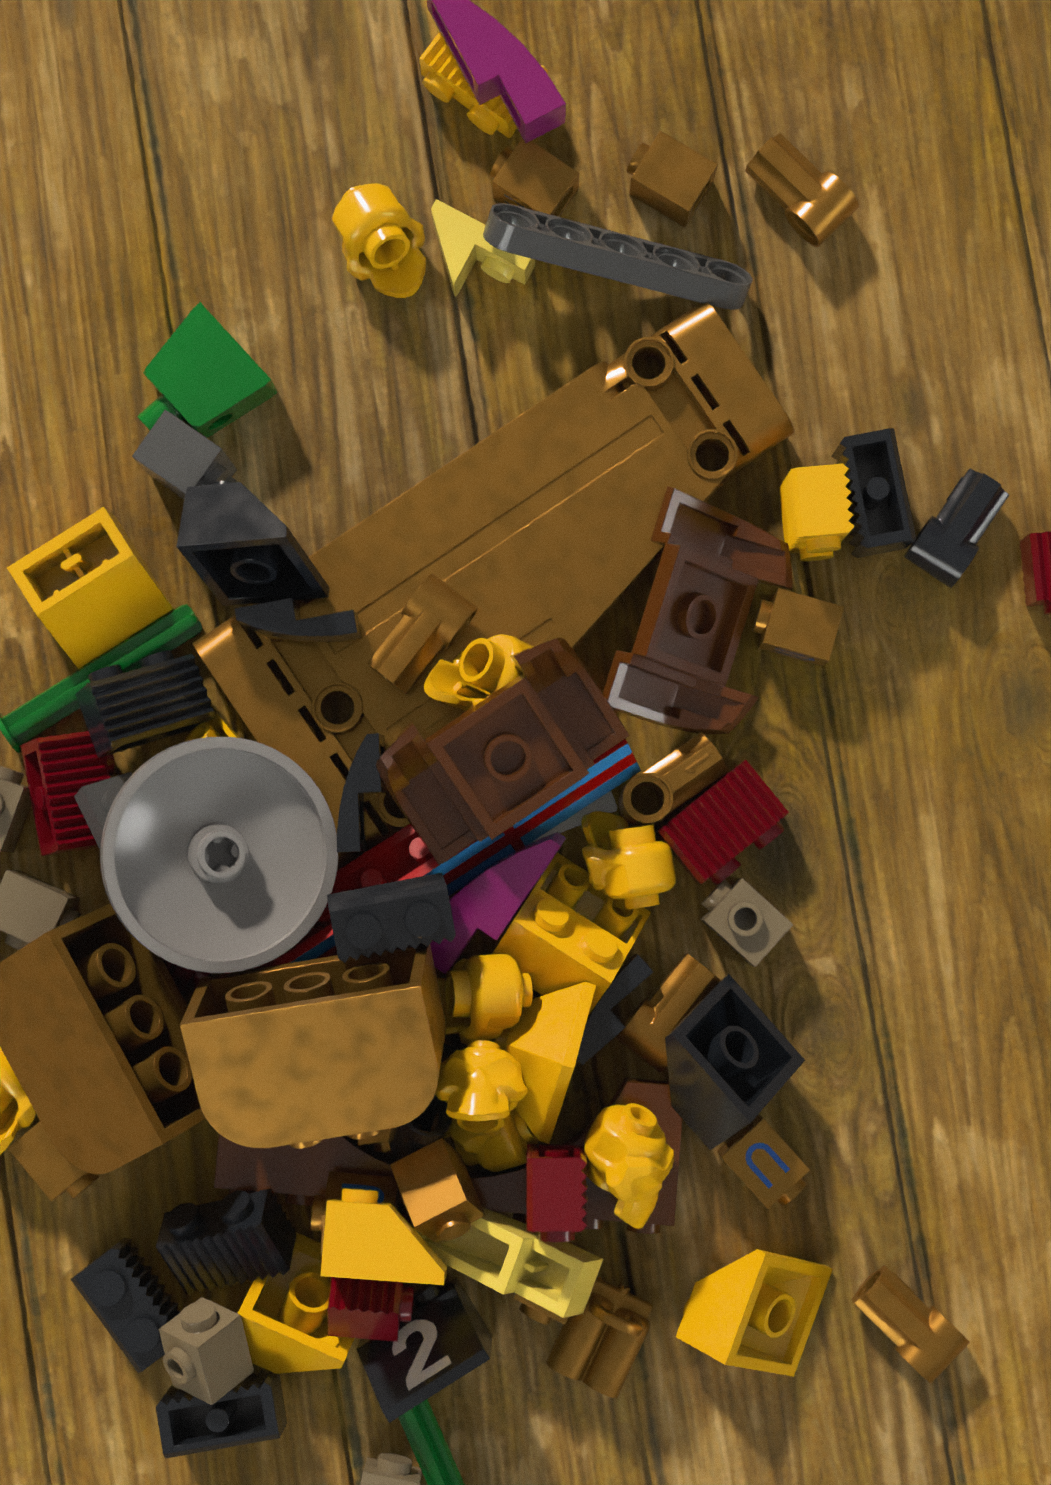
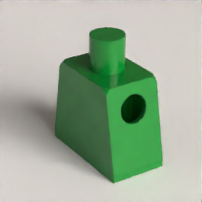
M199 302L146 367L144 375L161 395L137 417L150 431L164 410H167L181 421L185 420L191 428L208 438L272 398L278 391L271 378L204 305Z

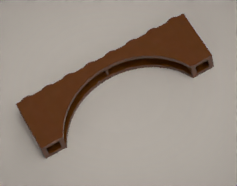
M625 1077L615 1095L605 1107L616 1104L627 1105L630 1103L646 1107L657 1118V1124L665 1134L666 1143L674 1150L672 1169L662 1182V1188L659 1191L655 1209L644 1227L637 1229L629 1224L626 1226V1230L630 1232L659 1234L661 1225L674 1226L682 1118L671 1106L669 1081ZM596 1117L584 1129L563 1144H579L584 1149L585 1137ZM219 1134L214 1188L229 1189V1194L240 1190L252 1193L272 1188V1193L286 1194V1203L312 1206L315 1194L325 1195L329 1171L394 1177L390 1165L398 1161V1159L381 1152H374L373 1148L367 1144L358 1145V1139H352L348 1136L323 1139L312 1147L297 1149L290 1145L272 1148H251L236 1144ZM527 1164L501 1172H490L489 1170L468 1171L483 1208L491 1211L513 1213L514 1220L527 1224ZM587 1176V1227L585 1229H602L604 1227V1220L624 1222L614 1214L618 1199L611 1192L596 1186ZM398 1187L399 1212L409 1214Z

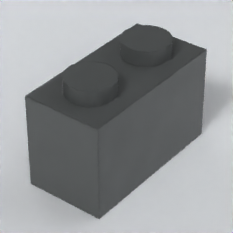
M164 410L132 455L135 461L153 479L184 500L187 487L211 485L217 481L236 482L232 476L237 469L223 449L167 410Z

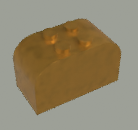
M107 904L44 933L0 962V1047L53 1145L68 1162L78 1169L91 1174L109 1173L163 1145L206 1119L199 1104L180 1028V1023L188 1005L162 958L144 947L128 932L117 917L111 904Z
M420 943L416 949L408 945L405 951L397 947L393 954L385 949L381 956L373 952L370 958L361 954L357 961L349 957L346 963L338 959V955L202 977L180 1023V1028L201 1110L209 1124L220 1135L236 1144L251 1148H272L290 1145L293 1148L302 1149L317 1145L323 1139L348 1136L352 1139L370 1138L382 1130L405 1125L422 1114L431 1103L437 1089L446 1033V1018L430 944L427 947Z

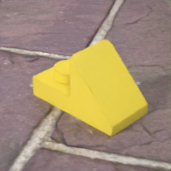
M437 199L431 207L433 225L455 297L460 292L476 260L482 262L481 269L486 274L498 281L510 283L514 279L524 285L526 284L535 268V259L495 248L483 237L485 224Z

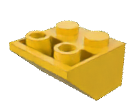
M105 507L97 510L7 567L37 617L78 669L175 610L118 519Z
M556 853L492 954H509L513 957L521 973L530 974L533 990L541 995L583 982L596 985L589 1010L590 1014L614 980L651 912L645 908L626 909L625 899H612L606 896L604 891L594 890L589 882V872Z

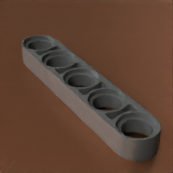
M506 203L495 204L491 207L483 232L484 239L490 245L508 253L700 303L708 302L712 306L735 310L743 307L753 279L745 269L724 260Z

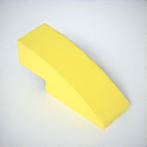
M483 1208L486 1216L472 1222L468 1232L453 1240H437L433 1242L415 1229L447 1266L503 1295L516 1293L562 1318L584 1313L603 1261L602 1258L569 1242L540 1241L539 1232L527 1231V1224Z

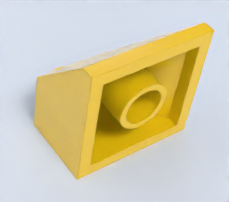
M583 982L532 999L531 1006L522 1009L519 1022L512 1028L504 1029L500 1037L495 1039V1043L501 1047V1050H505L513 1055L517 1062L521 1064L522 1079L527 1087V1094L522 1100L518 1101L515 1110L538 1141L550 1144L575 1067L596 988L594 984Z
M342 1188L341 1200L330 1199L327 1201L320 1276L444 1285L447 1277V1265L391 1203H378V1191Z
M296 1232L290 1270L284 1276L278 1273L273 1278L268 1275L263 1280L259 1277L255 1279L238 1311L242 1318L252 1363L275 1374L340 1369L354 1341V1338L328 1336V1303L332 1277L320 1276L322 1263L320 1242Z
M756 1249L695 1282L690 1298L684 1306L683 1317L675 1337L724 1365L794 1377L833 1269L823 1264Z

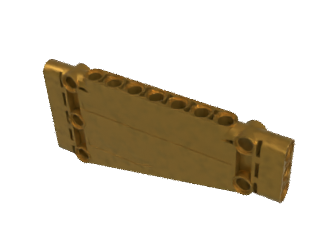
M708 302L699 303L650 337L635 340L627 348L625 354L610 364L603 361L589 368L309 556V559L326 581L330 590L328 598L294 600L298 604L300 619L354 610L358 616L362 639L322 643L300 642L281 639L255 631L264 644L258 648L248 631L236 620V615H234L195 641L193 645L256 741L286 755L312 778L329 806L337 832L339 808L347 778L334 761L336 758L340 757L349 770L357 750L367 734L379 733L384 735L386 751L411 722L425 740L465 713L460 708L447 706L432 699L424 692L425 680L440 659L452 662L472 641L478 638L488 639L499 634L516 637L533 647L555 638H563L575 650L663 552L664 546L652 542L651 538L667 486L707 503L731 475L794 434L793 425L781 404L714 308ZM651 357L661 364L663 372L654 379H644L635 373L632 365L639 358ZM705 447L718 449L725 458V466L718 471L704 470L696 460V453ZM430 574H434L476 606L478 610L458 639L448 649L443 648L406 695L378 674L367 663L389 633L392 632L403 618L402 610L417 588ZM276 665L279 666L294 688L295 692L291 695L273 670V667ZM336 695L349 696L354 703L352 717L343 724H332L325 716L327 702ZM305 712H310L327 739L324 741L320 740L303 715ZM388 789L387 793L364 794L365 806L369 803L372 804L389 829V832L385 835L365 807L366 851L338 852V862L342 867L410 824L406 818H395L390 814L387 808V799L390 794Z

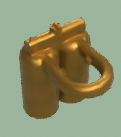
M597 1276L584 1313L569 1317L566 1324H563L545 1363L556 1372L570 1379L582 1381L593 1390L617 1399L650 1329L648 1316L653 1304L629 1293L630 1287H625L621 1283L617 1287L602 1280V1277Z

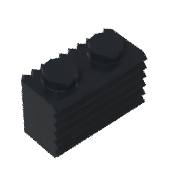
M894 428L844 437L831 457L837 460L836 464H844L849 468L845 476L850 481L845 487L851 491L847 499L852 504L847 510L854 514L849 522L855 526L849 533L853 536L849 544L855 547L851 554L856 558L906 549L917 539Z
M166 650L143 658L139 661L142 668L123 673L121 665L117 664L99 669L88 675L90 683H87L75 695L98 758L185 733L204 722H209L215 717V710L211 707V699L207 696V689L203 686V678L200 676L199 667L196 665V657L193 654L174 658L172 650Z
M442 873L327 895L338 959L346 963L349 957L357 961L361 954L367 958H370L373 952L381 956L385 949L393 954L397 947L402 951H405L408 945L416 949L420 943L428 947L432 940L440 945L444 938L452 942L456 936L447 885Z
M272 1188L252 1193L240 1190L228 1194L222 1200L200 1205L183 1203L173 1208L170 1212L164 1213L156 1248L184 1292L191 1296L195 1291L199 1294L205 1289L211 1292L216 1286L222 1289L226 1284L230 1287L236 1282L242 1285L246 1280L253 1282L258 1277L263 1280L268 1275L273 1278L278 1273L284 1276L290 1270L296 1231L295 1228H292L291 1221L287 1220L286 1212H282L281 1204L277 1203V1197H273Z
M123 1238L71 1278V1281L139 1374L165 1355L159 1328L181 1312L177 1311L178 1303L171 1302L172 1294L164 1293L165 1285L157 1284L158 1276L151 1275L152 1266L144 1265L145 1257L137 1256L139 1248L131 1247L132 1239Z
M262 1369L257 1376L254 1373L249 1375L213 1405L171 1385L156 1406L165 1459L278 1439L287 1424L280 1374H275L271 1371L266 1373Z

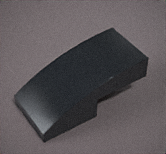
M292 598L235 608L236 620L244 627L281 639L319 643L362 639L358 616L354 610L300 619L298 604Z
M379 733L367 734L349 769L339 808L337 852L366 851L364 794L387 793V787L376 769L377 760L385 752L384 735Z
M637 953L619 969L611 985L587 1018L577 1060L582 1065L626 1028L611 1009L653 973L651 968Z

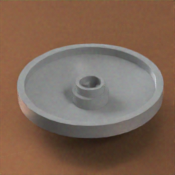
M236 737L198 738L179 743L156 754L142 764L121 787L107 814L100 845L102 879L110 904L121 923L139 943L152 953L180 967L200 972L231 973L244 971L268 963L286 953L318 921L327 905V895L332 893L338 866L337 832L329 806L320 789L312 778L289 757L267 745L248 739Z

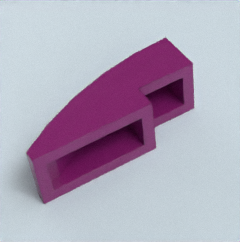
M427 0L428 10L479 105L500 95L525 143L565 123L566 103L552 80L527 48L499 21L470 0Z
M555 832L526 844L494 862L464 885L449 900L456 933L455 938L452 942L444 938L440 945L433 940L430 943L435 968L444 974L450 971L478 929L497 941L566 840V837Z

